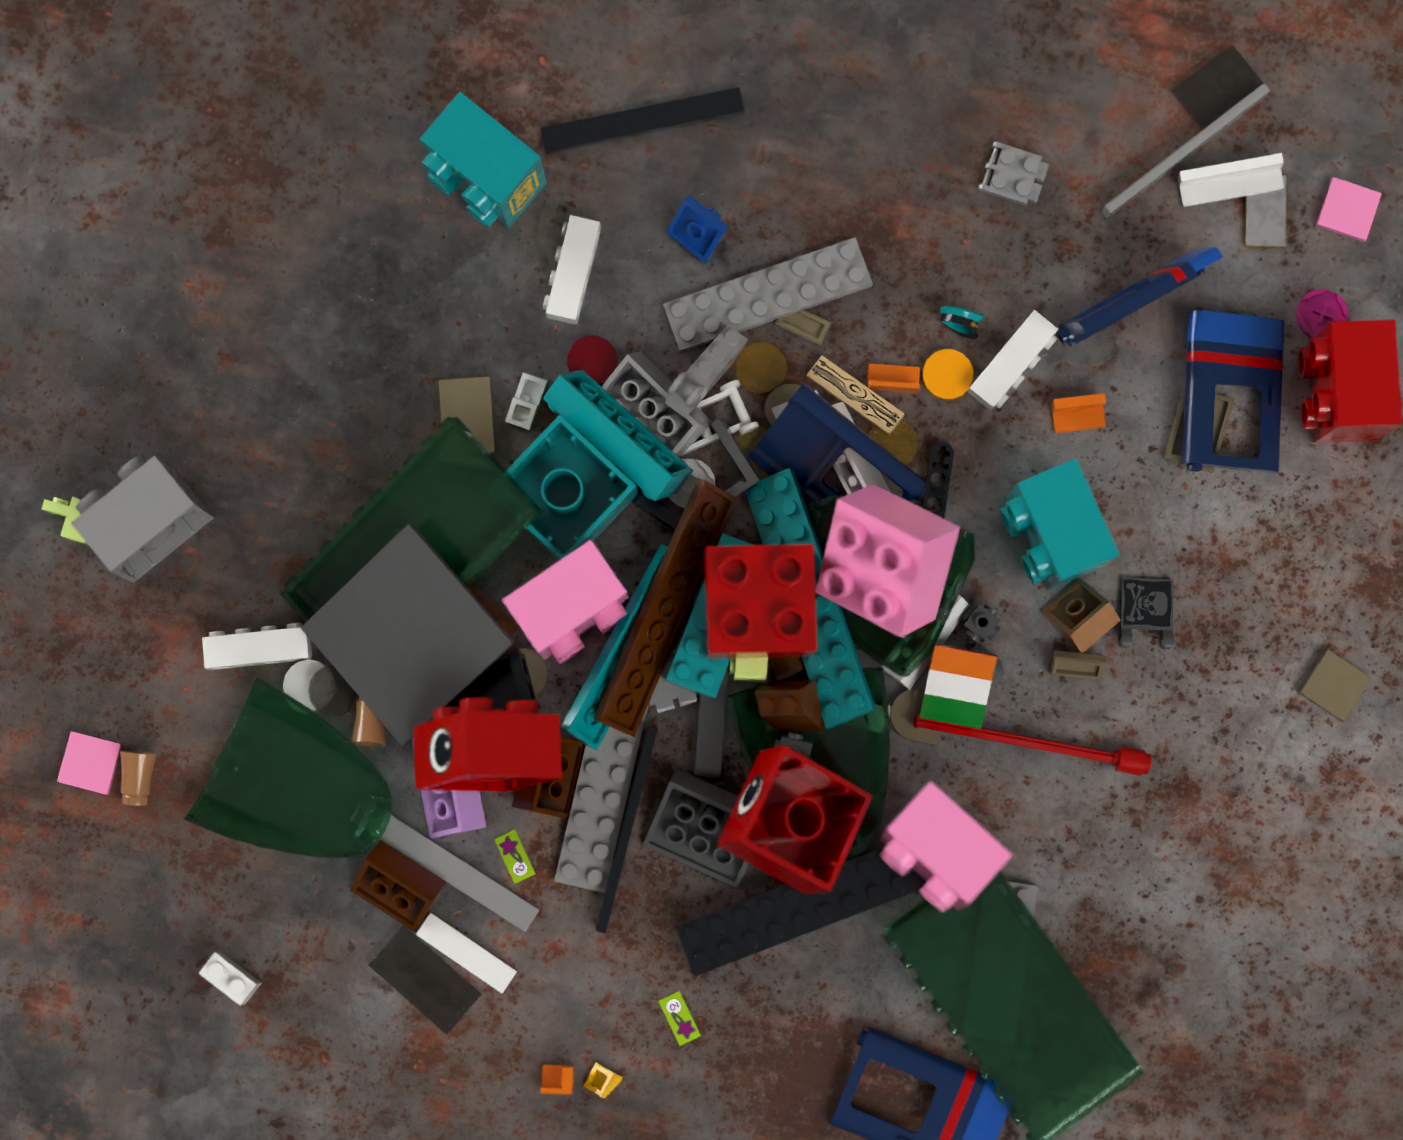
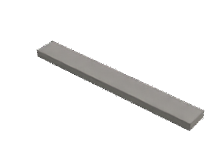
M1262 84L1108 202L1101 213L1108 219L1263 100L1270 91L1268 87Z
M363 798L350 819L358 826L524 932L528 930L540 911L537 907L366 798Z

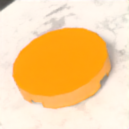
M942 349L933 353L927 359L923 368L922 381L926 390L933 397L943 400H955L962 397L969 390L973 381V367L970 360L963 353L954 349Z

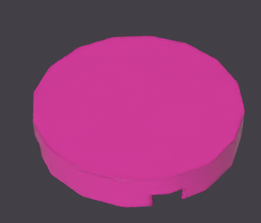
M1318 289L1311 291L1301 299L1297 305L1295 316L1301 331L1308 337L1313 338L1331 322L1347 321L1349 313L1347 304L1340 295L1327 289Z

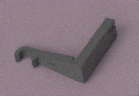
M722 417L710 424L746 478V480L739 481L725 491L736 497L761 481L762 478Z

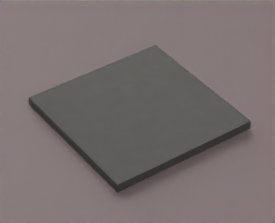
M412 523L408 524L301 627L304 633L402 746L414 737V726L430 722L433 719V709L446 707L515 643Z

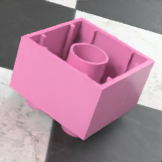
M875 484L839 498L835 508L816 593L891 633L903 637L936 620L960 527Z
M591 540L502 599L539 655L544 660L553 655L560 665L586 648L580 636L595 626L598 627L602 635H606L614 630L618 621L627 614L623 607L630 601L626 590Z
M931 781L879 838L886 845L879 854L881 859L901 876H904L912 868L926 881V884L919 890V893L942 913L951 906L960 910L970 904L1012 857L1009 851Z

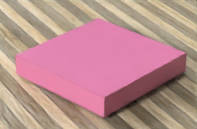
M1333 177L1330 181L1316 226L1365 242L1382 193Z
M71 731L57 782L109 795L123 744Z

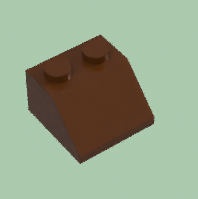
M815 679L770 681L755 691L760 717L777 732L825 730Z

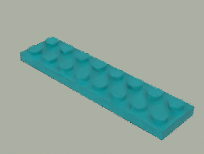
M660 545L625 609L627 614L616 624L614 631L561 725L562 729L596 751L610 726L593 718L668 548L667 546Z

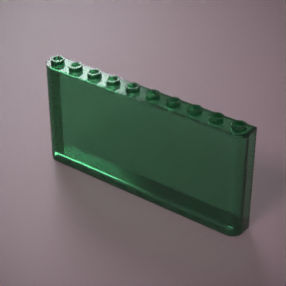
M449 416L438 426L440 430L435 436L432 434L421 443L423 448L417 454L414 452L403 462L405 466L400 472L398 470L393 472L386 479L388 484L383 489L379 488L374 491L369 497L371 501L366 506L359 507L352 514L354 519L349 524L345 523L340 526L335 532L337 536L332 541L328 540L318 549L320 554L315 559L312 557L306 561L301 567L303 571L298 576H292L285 583L287 588L280 595L307 622L393 538L411 523L468 587L543 510L458 417L451 418Z
M1000 870L970 904L962 909L957 910L951 906L942 913L925 899L884 928L887 933L884 935V938L892 949L897 947L902 954L899 958L901 963L908 971L912 969L918 978L915 979L916 984L923 993L929 992L933 998L930 1001L931 1005L939 1015L943 1013L949 1021L946 1023V1026L954 1037L959 1035L965 1044L961 1046L970 1059L975 1057L980 1064L977 1070L985 1081L989 1079L996 1087L993 1090L994 1094L1001 1103L1007 1102L1011 1108V1111L1008 1112L1017 1126L1020 1124L1024 1126L1027 1131L1024 1136L1027 1140H1055L1144 1075V1071Z

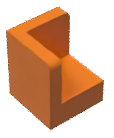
M544 1064L542 1067L540 1093L572 1095L574 1066Z

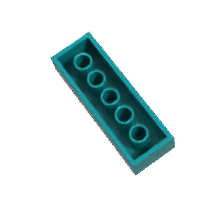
M583 369L559 375L543 397L549 404L548 407L554 413L560 414L595 448L601 451L613 465H616L630 481L636 483L642 489V493L651 500L657 501L676 494L694 471Z
M723 533L718 543V546L752 545ZM703 582L666 682L715 700L730 659H707L705 584Z

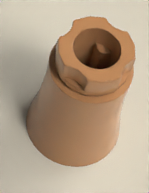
M359 697L350 744L368 747L387 746L384 724Z
M120 751L121 804L146 806L148 803L147 795H150L151 778L157 753Z

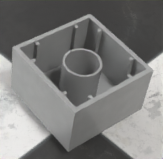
M139 455L127 462L118 471V476L122 482L107 494L99 488L86 495L76 506L81 515L71 522L111 573L133 583L214 518L181 476L156 456L147 461L143 455Z

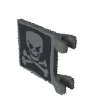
M1121 578L1120 647L1129 648L1132 645V630L1162 631L1161 648L1170 650L1174 646V580Z

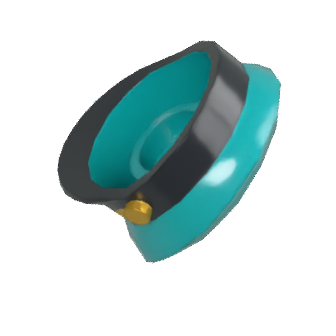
M944 305L940 307L941 315L939 321L962 337L977 339L978 334L976 330L978 324L986 316L983 313L965 308Z

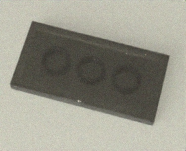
M405 925L398 930L369 964L376 973L446 1035L482 995Z

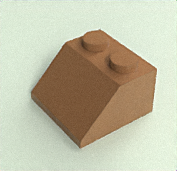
M1078 578L1041 611L1063 638L1080 653H1084L1120 621L1110 602L1081 578Z

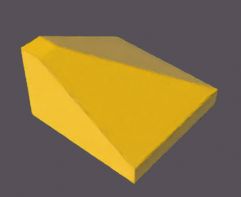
M595 1063L584 1087L600 1097L606 1098L622 1081L623 1077L599 1063Z

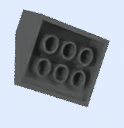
M676 769L643 846L738 888L749 863L717 846V843L739 796Z

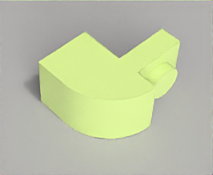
M72 496L68 506L69 501L54 497L53 501L44 499L42 510L66 517L60 536L87 544L71 524L81 515L76 509L77 504L81 500Z

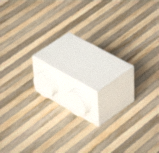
M221 951L215 952L199 972L202 977L240 1006L248 1002L261 984L258 979Z

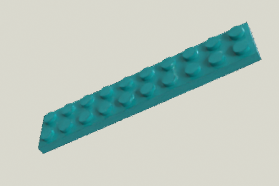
M791 468L785 469L762 479L747 489L745 493L763 545L814 544L817 652L813 656L802 657L809 680L815 679L822 718L825 727L830 729L876 710L841 606L816 593L823 555L794 471Z

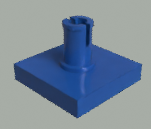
M689 195L682 202L666 233L703 263H706L712 257L729 226L720 220L718 211L713 214L714 208H705Z

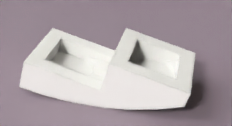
M523 372L505 422L530 430L548 380Z

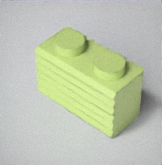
M768 658L730 659L729 674L734 675V681L765 683Z

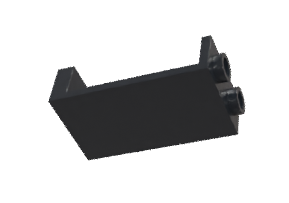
M517 653L508 656L509 658L493 662L446 707H460V700L470 698L491 699L492 709H506V703L512 701H537L525 654Z

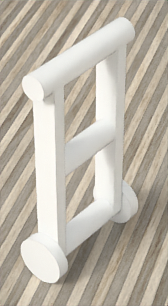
M734 380L721 386V393L700 401L697 407L701 410V408L729 396L741 422L729 428L732 433L739 431L740 435L757 429L759 425L757 421H751L737 390V387L741 384L739 380ZM708 426L701 434L703 439L693 443L682 455L720 438L717 433L712 435Z

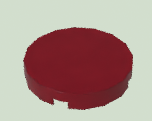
M589 335L580 338L571 346L567 355L569 372L583 369L600 386L606 382L618 365L615 348L608 340L600 336Z

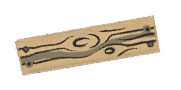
M822 355L806 375L812 382L839 401L844 402L846 406L889 436L905 416L902 411Z

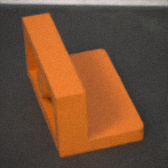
M869 363L867 387L872 391L918 394L920 390V367Z
M1105 393L1054 399L1051 402L1054 432L1065 433L1104 428L1106 426L1103 408L1106 404Z

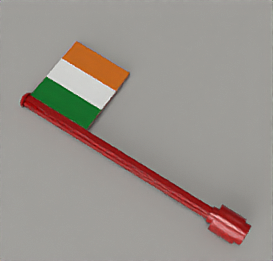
M935 643L920 713L916 714L913 718L914 728L920 727L1108 762L1115 766L1116 772L1138 776L1149 773L1152 756L1146 753L1145 750L1119 746L1118 750L1112 752L981 727L997 655Z

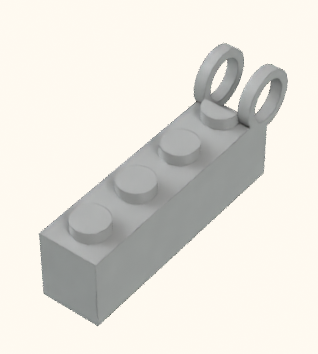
M727 324L686 372L683 371L676 378L668 390L669 396L665 404L686 418L736 361L748 339Z

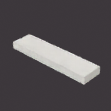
M432 912L416 933L421 939L502 994L518 972Z

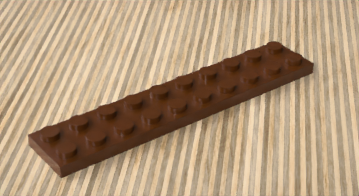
M698 478L593 718L632 737L636 734L704 577L706 547L717 546L737 500L734 496L703 479Z

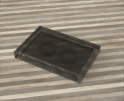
M1232 44L1175 87L1172 93L1203 130L1264 83Z

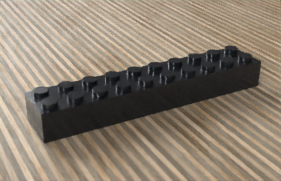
M884 846L844 861L831 892L804 894L785 884L676 926V930L693 975L696 977L919 891L926 884V881L912 868L904 876L895 872L879 856L886 847Z

